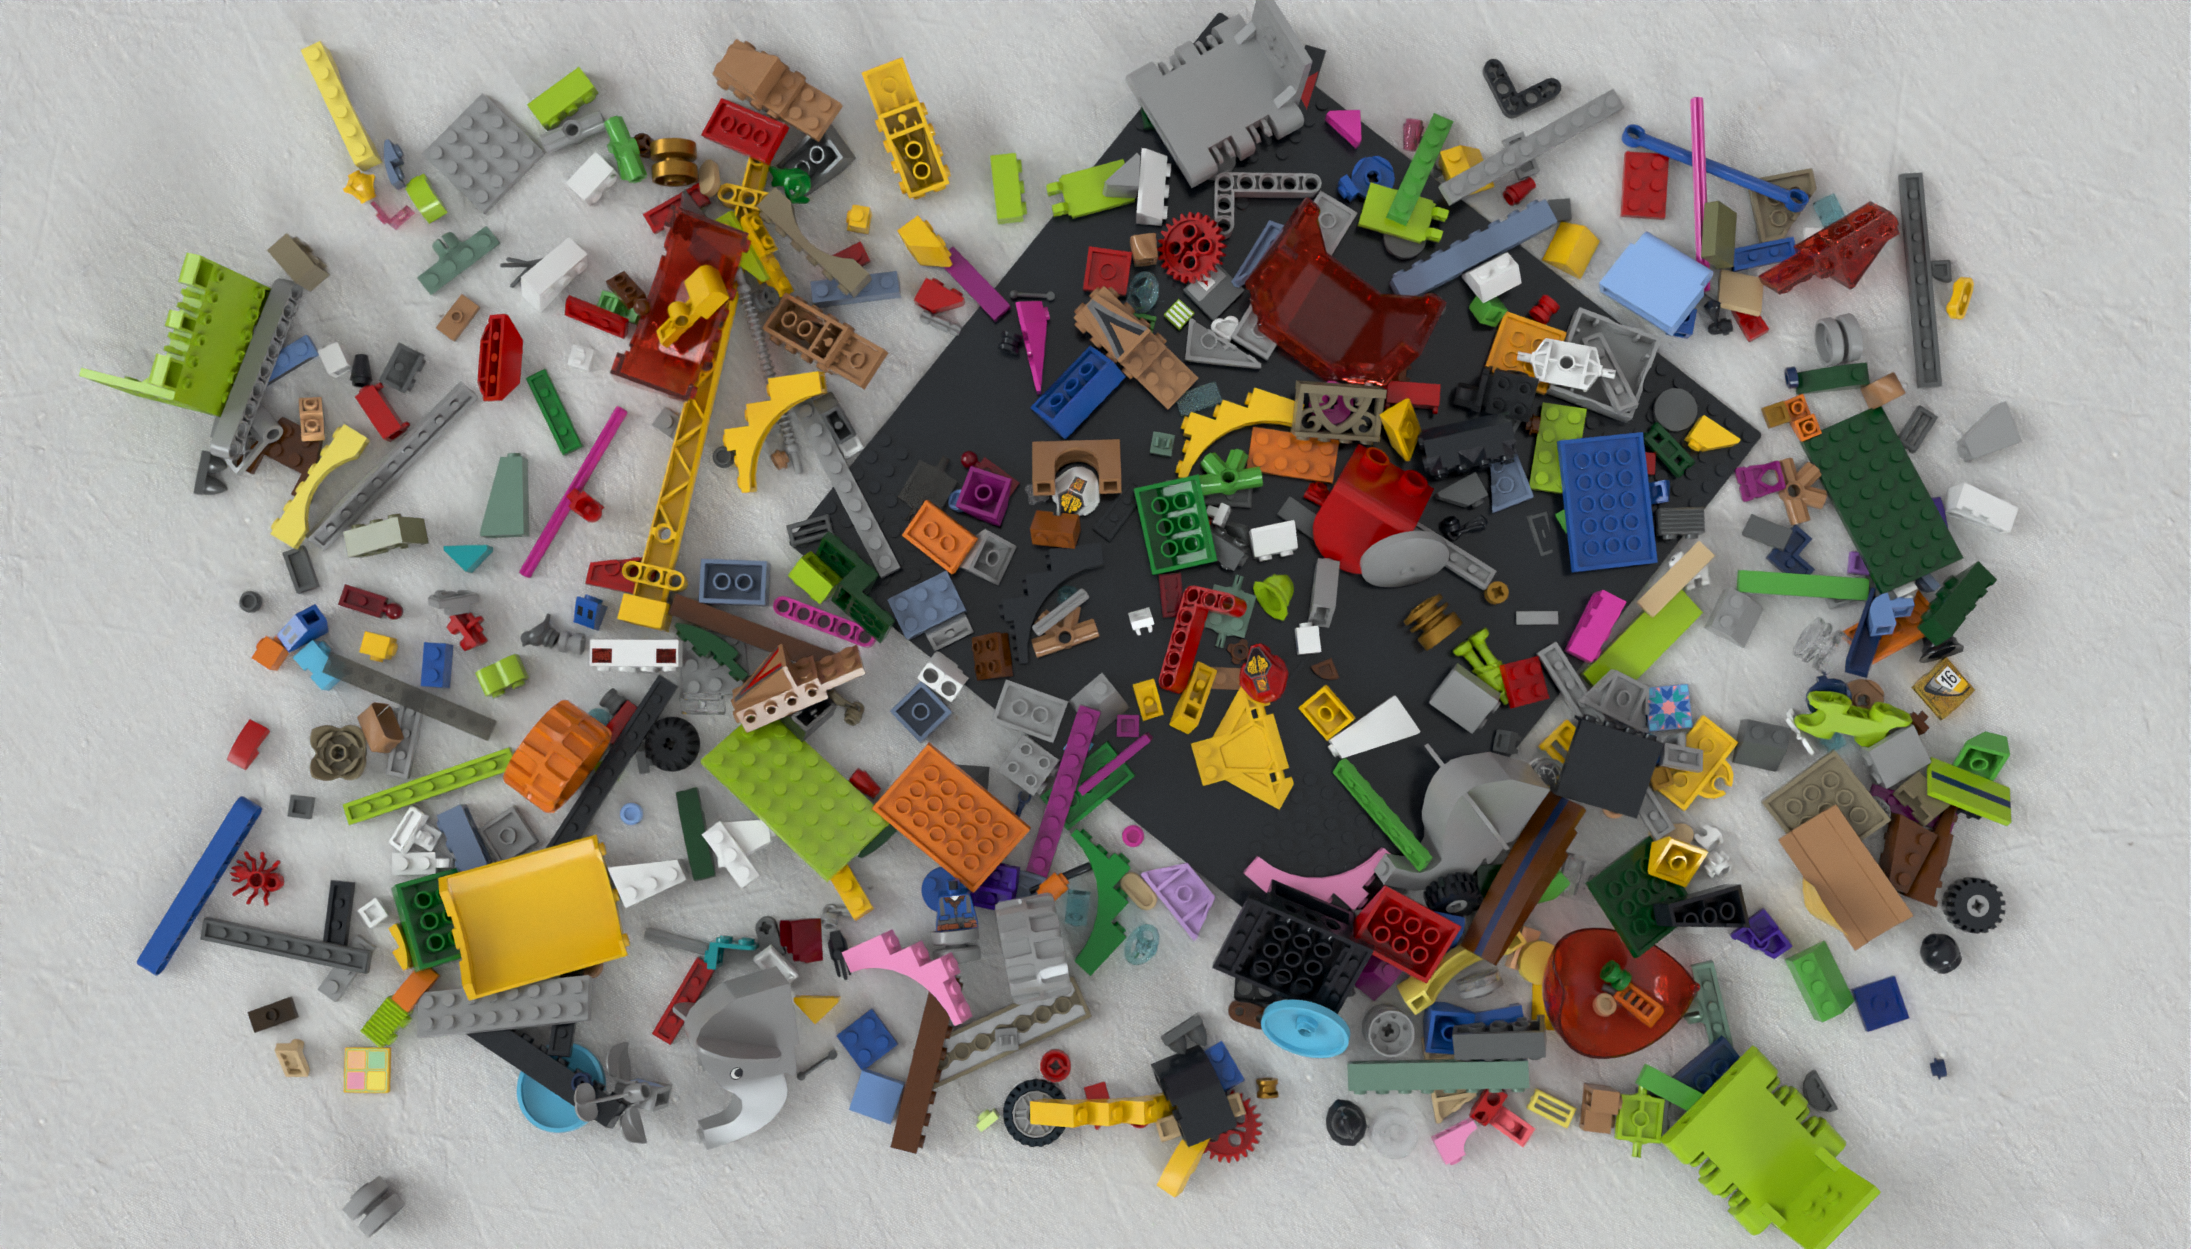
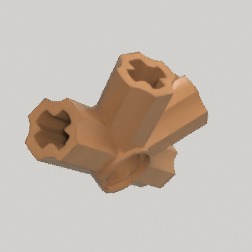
M1793 458L1780 460L1786 488L1778 491L1780 499L1784 502L1790 526L1810 521L1807 506L1822 509L1826 502L1827 491L1811 487L1822 474L1810 462L1805 463L1797 472ZM1774 470V471H1775V474H1776L1777 481H1778V480H1779V479H1778V474H1777L1776 470ZM1789 486L1795 490L1794 497L1788 493Z
M1081 607L1074 609L1045 632L1046 635L1031 639L1037 658L1062 649H1070L1074 645L1098 638L1099 633L1094 619L1078 623ZM1046 609V610L1038 617V619L1036 620V622H1035L1034 624H1036L1038 621H1040L1043 617H1045V616H1046L1047 614H1049L1050 612ZM1061 634H1070V642L1061 643L1059 641Z

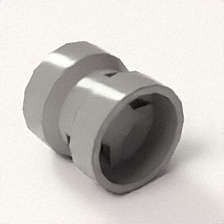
M561 631L558 641L559 652L567 653L570 650L574 654L582 655L586 643L585 634L576 633L572 635L569 631Z

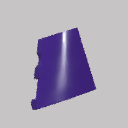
M1764 907L1748 918L1750 928H1736L1730 934L1732 939H1737L1754 950H1760L1773 959L1793 947L1790 939Z

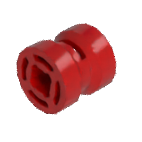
M1543 295L1539 299V304L1533 306L1529 314L1537 322L1546 325L1550 321V316L1555 314L1560 309V306L1551 297Z

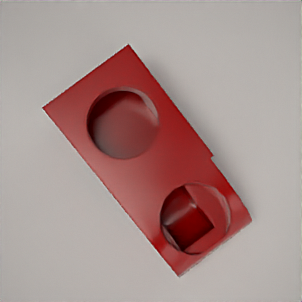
M1484 1089L1471 1108L1469 1117L1485 1127L1508 1097L1506 1090L1502 1089V1092L1491 1093L1488 1089Z

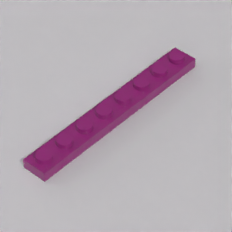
M1082 704L1079 705L1026 871L1047 877L1101 714L1100 710Z

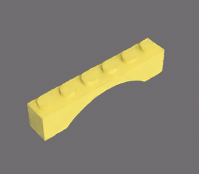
M321 41L302 49V55L354 164L362 171H366L382 163L374 143L350 102L330 50Z
M345 424L342 428L339 426L332 435L334 439L330 445H326L320 453L322 457L317 464L314 463L310 467L307 480L305 482L302 481L295 490L297 494L293 500L290 499L283 508L285 512L280 519L277 518L271 525L272 532L270 534L294 549L300 547L306 538L305 535L309 532V508L318 486L336 468L347 462L359 459L370 442L368 438Z
M1520 931L1504 955L1511 954L1527 943ZM1458 945L1444 955L1427 984L1410 976L1396 987L1405 1003L1414 1015H1417L1434 1004L1438 994L1456 974L1483 959Z

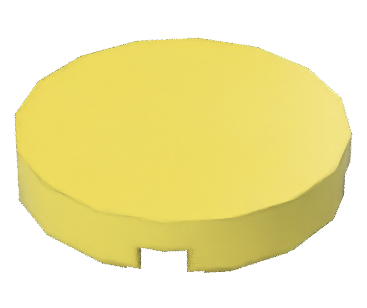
M1543 940L1531 941L1525 944L1520 950L1517 959L1519 974L1524 980L1535 985L1551 981L1557 974L1560 966V957L1557 949L1552 944Z

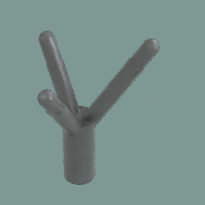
M507 257L506 260L513 263H501L500 267H527L510 284V287L514 288L521 281V276L543 258L525 261Z

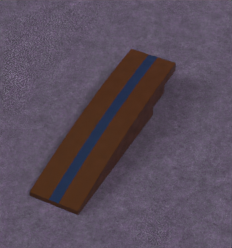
M1551 791L1548 792L1529 819L1495 877L1460 945L1462 948L1497 966L1568 858L1569 854L1566 850L1578 833L1575 827L1587 811L1583 806L1555 795Z

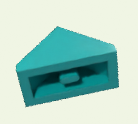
M489 545L443 546L444 551L468 573H473L493 552V547Z

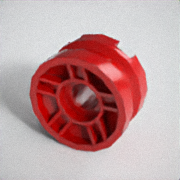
M1051 1049L1042 1056L1040 1071L1048 1081L1060 1082L1069 1075L1071 1060L1064 1051ZM1054 1061H1058L1060 1065L1058 1069L1052 1068L1051 1064Z

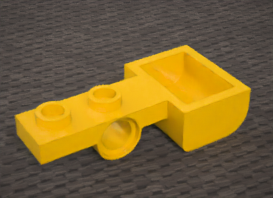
M703 265L685 280L684 284L690 298L685 303L676 301L669 305L668 314L670 318L656 331L661 345L668 348L700 316L708 319L729 299L720 272L710 265Z

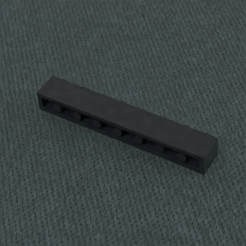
M517 1029L466 1034L575 1107V1091L571 1087V1081L577 1073H585L579 1068L572 1069L569 1067L570 1062L563 1057L558 1056L556 1058L547 1055L548 1047L542 1044L540 1047L533 1043L535 1040L533 1037L526 1033L521 1035L516 1032ZM594 1079L595 1099L618 1094L613 1091L611 1094L604 1090L606 1086ZM624 1098L596 1103L598 1115L594 1120L606 1128L613 1129L628 1106L622 1102Z

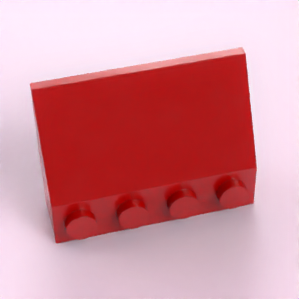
M1384 885L1353 922V937L1374 945L1372 955L1427 984L1460 931L1461 926Z

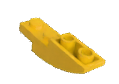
M757 211L742 216L740 218L741 227L770 277L769 280L764 282L757 279L759 285L767 283L768 286L775 288L780 299L785 292L790 295L794 292V289L781 269L778 260L773 255L778 248L763 224L762 219Z

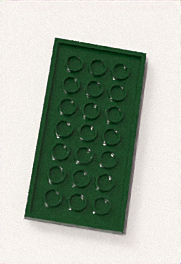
M1882 406L1874 410L1870 408L1821 430L1822 434L1800 442L1810 463L1820 470L1822 475L1819 477V480L1827 491L1828 497L1880 595L1964 558Z

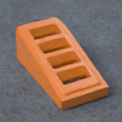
M1629 983L1624 990L1617 991L1613 996L1617 1002L1650 1028L1664 1013L1662 1005L1632 983ZM1631 990L1633 993L1627 1000H1624L1623 997ZM1637 996L1640 997L1634 1006L1631 1005ZM1646 1002L1647 1005L1644 1009L1639 1011V1008ZM1653 1008V1012L1647 1017L1646 1015Z

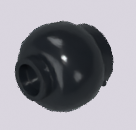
M1933 933L1923 939L1920 948L1921 959L1926 966L1934 969L1937 973H1949L1955 970L1962 961L1959 947L1952 937L1946 934Z

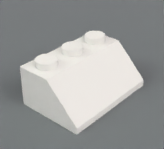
M1142 148L1136 224L1162 226V219H1167L1168 206H1164V198L1169 197V185H1165L1166 177H1170L1171 164L1167 163V156Z

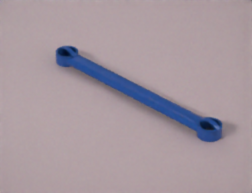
M1630 124L1625 128L1621 139L1628 147L1637 148L1641 146L1693 167L1691 151L1648 135L1639 125ZM1628 133L1635 134L1639 139L1630 137ZM1706 158L1707 173L1780 201L1792 212L1803 211L1809 202L1808 195L1800 189L1787 190ZM1791 198H1796L1802 203H1796Z

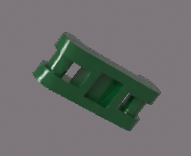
M1655 422L1651 426V430L1643 434L1644 444L1656 453L1675 477L1680 478L1687 467L1691 468L1695 464L1694 459L1659 423ZM1660 436L1662 441L1657 443L1654 438ZM1677 456L1681 459L1679 464L1674 461Z

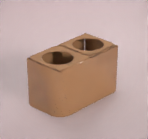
M1156 233L1131 236L1130 247L1134 267L1156 264L1158 258Z
M1895 372L1860 389L1869 409L1872 408L1873 410L1906 393Z
M374 702L357 717L371 752L389 753L404 739L391 706L385 709L389 704Z

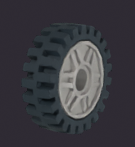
M1026 1080L1012 1089L1006 1098L1003 1108L1005 1127L1013 1139L1019 1141L1022 1145H1028L1029 1147L1049 1145L1057 1140L1066 1128L1030 1124V1101L1043 1098L1066 1099L1062 1091L1055 1084L1047 1082V1080Z

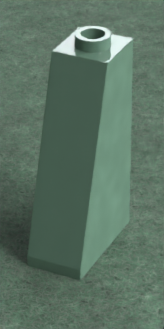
M508 453L507 457H500L480 530V536L484 538L529 537L528 459L521 456L520 453Z

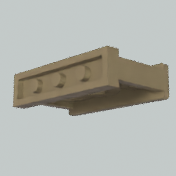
M1296 380V395L1291 433L1296 436V439L1307 441L1310 437H1314L1322 442H1331V439H1339L1341 443H1352V440H1358L1361 444L1373 445V442H1380L1382 421L1379 415L1383 413L1384 399H1386L1387 393L1385 388L1382 386ZM1304 393H1308L1311 407L1303 409ZM1324 395H1328L1329 402L1324 405H1319V403H1324L1322 401V397ZM1338 395H1342L1345 406L1354 413L1347 420L1335 426L1327 419L1322 410L1330 408L1336 402ZM1357 397L1358 401L1355 405L1359 406L1358 408L1351 406V398ZM1372 398H1376L1374 415L1367 412ZM1314 412L1315 415L1307 419V422L1314 421V426L1312 428H1304L1301 423L1303 416ZM1363 415L1369 417L1372 421V427L1367 432L1359 431L1361 424L1367 426L1366 422L1361 419ZM1323 425V426H1324L1326 429H1328V430H1319V429H1320L1321 426ZM1349 428H1352V431H1353V432H1345V431L1348 430Z

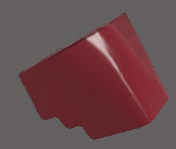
M821 918L780 920V944L782 947H787V953L793 955L794 962L811 963L823 961Z

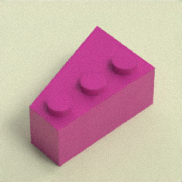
M1605 590L1593 593L1564 652L1586 663H1591L1593 660L1596 661L1602 651L1600 648L1603 642L1609 638L1612 631L1611 628L1619 618L1626 601Z

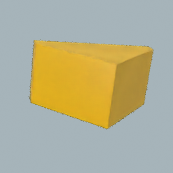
M796 995L794 997V1003L814 1024H817L841 1000V996Z

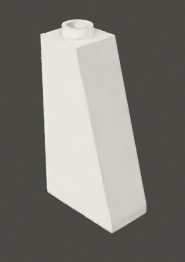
M1394 695L1328 740L1330 743L1328 748L1334 757L1345 758L1416 735L1421 731L1396 695Z

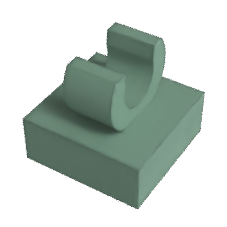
M1154 431L1150 454L1171 458L1175 435Z

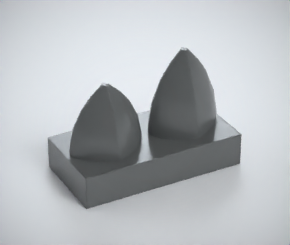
M202 450L193 494L201 496L203 494L215 495L228 489L223 482L207 475V473H218L227 468L226 463L220 457L213 456L209 451Z
M1198 1012L1161 1036L1165 1046H1168L1175 1053L1184 1055L1187 1049L1184 1034H1187L1195 1043L1206 1046L1207 1033Z

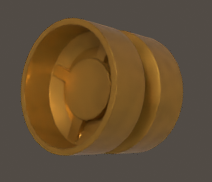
M664 138L650 143L651 160L656 162L651 166L652 182L654 184L679 187L698 182V167L695 163H692L697 159L696 142L684 138Z

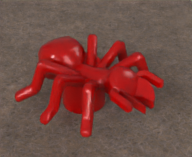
M245 851L246 859L252 863V871L247 867L246 862L236 861L243 866L231 867L236 872H230V874L239 878H232L231 881L240 883L247 879L248 883L242 888L237 889L232 895L236 896L246 891L249 887L253 888L254 892L248 897L246 902L249 905L253 898L258 895V889L262 888L265 893L263 897L264 906H268L270 892L278 891L284 886V878L280 873H270L276 870L281 862L277 860L272 867L263 870L267 863V858L264 857V852H260L262 863L257 871L256 859Z

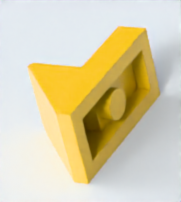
M1154 678L1133 684L1142 720L1145 721L1164 715Z

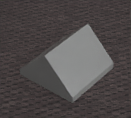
M1138 153L1105 181L1102 193L1105 197L1136 198L1140 173V155Z

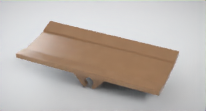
M1836 804L1778 839L1805 880L1815 887L1825 907L1846 933L1844 936L1855 951L1882 933L1914 916Z

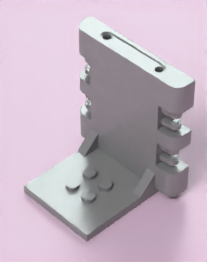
M1256 0L1252 19L1248 24H1246L1240 14H1237L1213 27L1212 35L1206 37L1207 43L1211 48L1209 51L1205 49L1200 41H1197L1195 46L1191 41H1188L1175 48L1174 55L1169 57L1170 63L1175 70L1170 72L1162 61L1158 63L1157 68L1155 63L1151 61L1126 75L1125 81L1191 188L1217 174L1218 167L1216 162L1218 164L1224 162L1223 156L1218 150L1223 147L1230 158L1237 155L1241 161L1255 153L1256 147L1254 142H1261L1260 135L1255 128L1260 126L1267 137L1272 136L1273 131L1277 140L1299 129L1304 124V117L1298 104L1313 61L1275 0Z

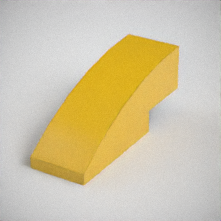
M1182 1139L1166 1165L1157 1186L1174 1198L1181 1194L1190 1175L1195 1172L1210 1139L1188 1147Z

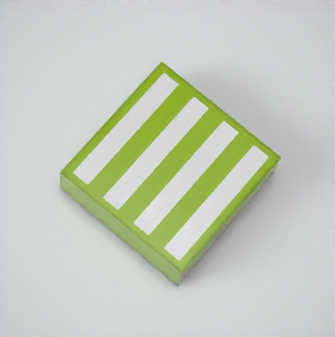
M1178 299L1164 314V317L1180 331L1195 313Z

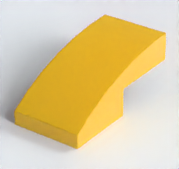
M396 923L388 929L399 946L392 953L404 971L414 966L401 923Z

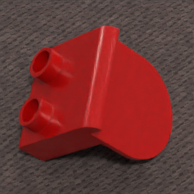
M1358 444L1315 517L1313 537L1317 548L1325 558L1340 561L1339 569L1350 573L1362 574L1360 560L1366 550L1384 538L1413 531L1434 488L1428 485L1427 480L1420 473L1414 470L1404 471L1390 463L1389 457L1382 450L1374 447L1365 448Z

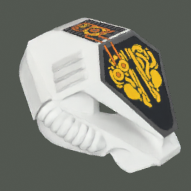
M1073 467L1055 479V495H1052V499L1057 505V516H1061L1062 513L1086 516L1097 508L1098 503H1100L1099 481L1091 470L1085 467Z

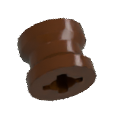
M645 133L635 135L634 138L638 144L640 156L645 159L651 158L650 143L655 140Z

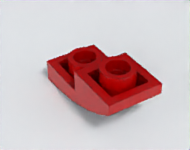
M249 719L235 740L227 761L246 771L259 754L257 748L270 733L269 729Z

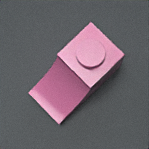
M1469 1117L1431 1137L1442 1161L1446 1165L1449 1163L1450 1165L1457 1164L1466 1155L1464 1152L1466 1139L1477 1129L1472 1118Z

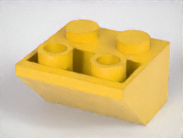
M917 215L897 230L908 251L919 265L950 267L953 265L949 259L951 253L947 249L945 242L939 234L936 235L934 233L933 227L927 220L923 222Z

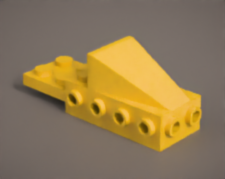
M903 57L861 72L878 119L875 120L879 133L883 132L886 140L883 141L886 152H891L894 158L891 161L894 173H899L902 181L898 182L902 194L907 193L909 199L914 198L916 200L926 196L925 193L934 190V192L945 189V185L950 184L948 177H951L947 164H942L940 157L944 156L939 143L935 145L932 137L936 135L932 123L927 124L925 115H928L924 102L920 103L917 98Z

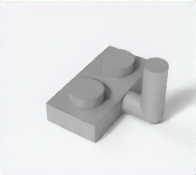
M1684 732L1668 736L1660 752L1659 766L1695 773L1702 772L1703 750L1686 747V734Z

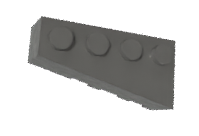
M1545 1014L1537 1015L1536 1020L1527 1021L1526 1017H1519L1517 1021L1507 1023L1504 1020H1495L1488 1026H1485L1483 1022L1453 1026L1452 1036L1455 1060L1470 1062L1473 1059H1483L1484 1061L1506 1059L1515 1061L1519 1058H1529L1530 1060L1546 1058Z

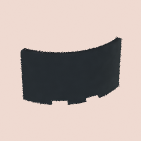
M1200 1045L1186 1049L1184 1055L1176 1053L1151 1064L1158 1086L1166 1100L1170 1101L1172 1107H1175L1172 1113L1182 1139L1188 1147L1237 1126L1220 1080Z

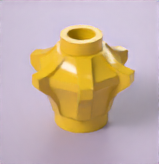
M357 170L347 175L349 180L346 187L343 188L344 192L353 195L357 200L359 199L361 204L376 197L374 192V174L368 175Z

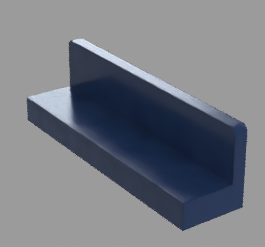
M1871 587L1845 662L1846 673L1865 678L1868 677L1882 635L1870 636L1866 624L1870 606L1876 598V588Z

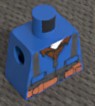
M959 878L947 879V891L938 892L936 932L979 928L970 890L960 889Z

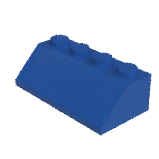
M1089 346L1030 408L1056 433L1066 439L1126 376L1111 359L1092 346Z

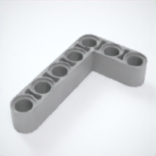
M1220 173L1216 177L1214 184V221L1217 222L1216 227L1221 223H1225L1230 229L1225 232L1221 231L1219 235L1226 236L1225 239L1232 235L1234 228V197L1314 198L1321 188L1320 177L1312 173ZM1227 181L1230 187L1223 189L1218 183ZM1248 181L1252 187L1244 189L1240 183ZM1268 181L1272 183L1273 188L1265 189L1262 183ZM1292 182L1295 188L1291 190L1286 189L1284 183ZM1313 182L1316 185V189L1309 190L1305 184ZM1221 202H1226L1229 204L1230 208L1227 210H1221L1218 204Z

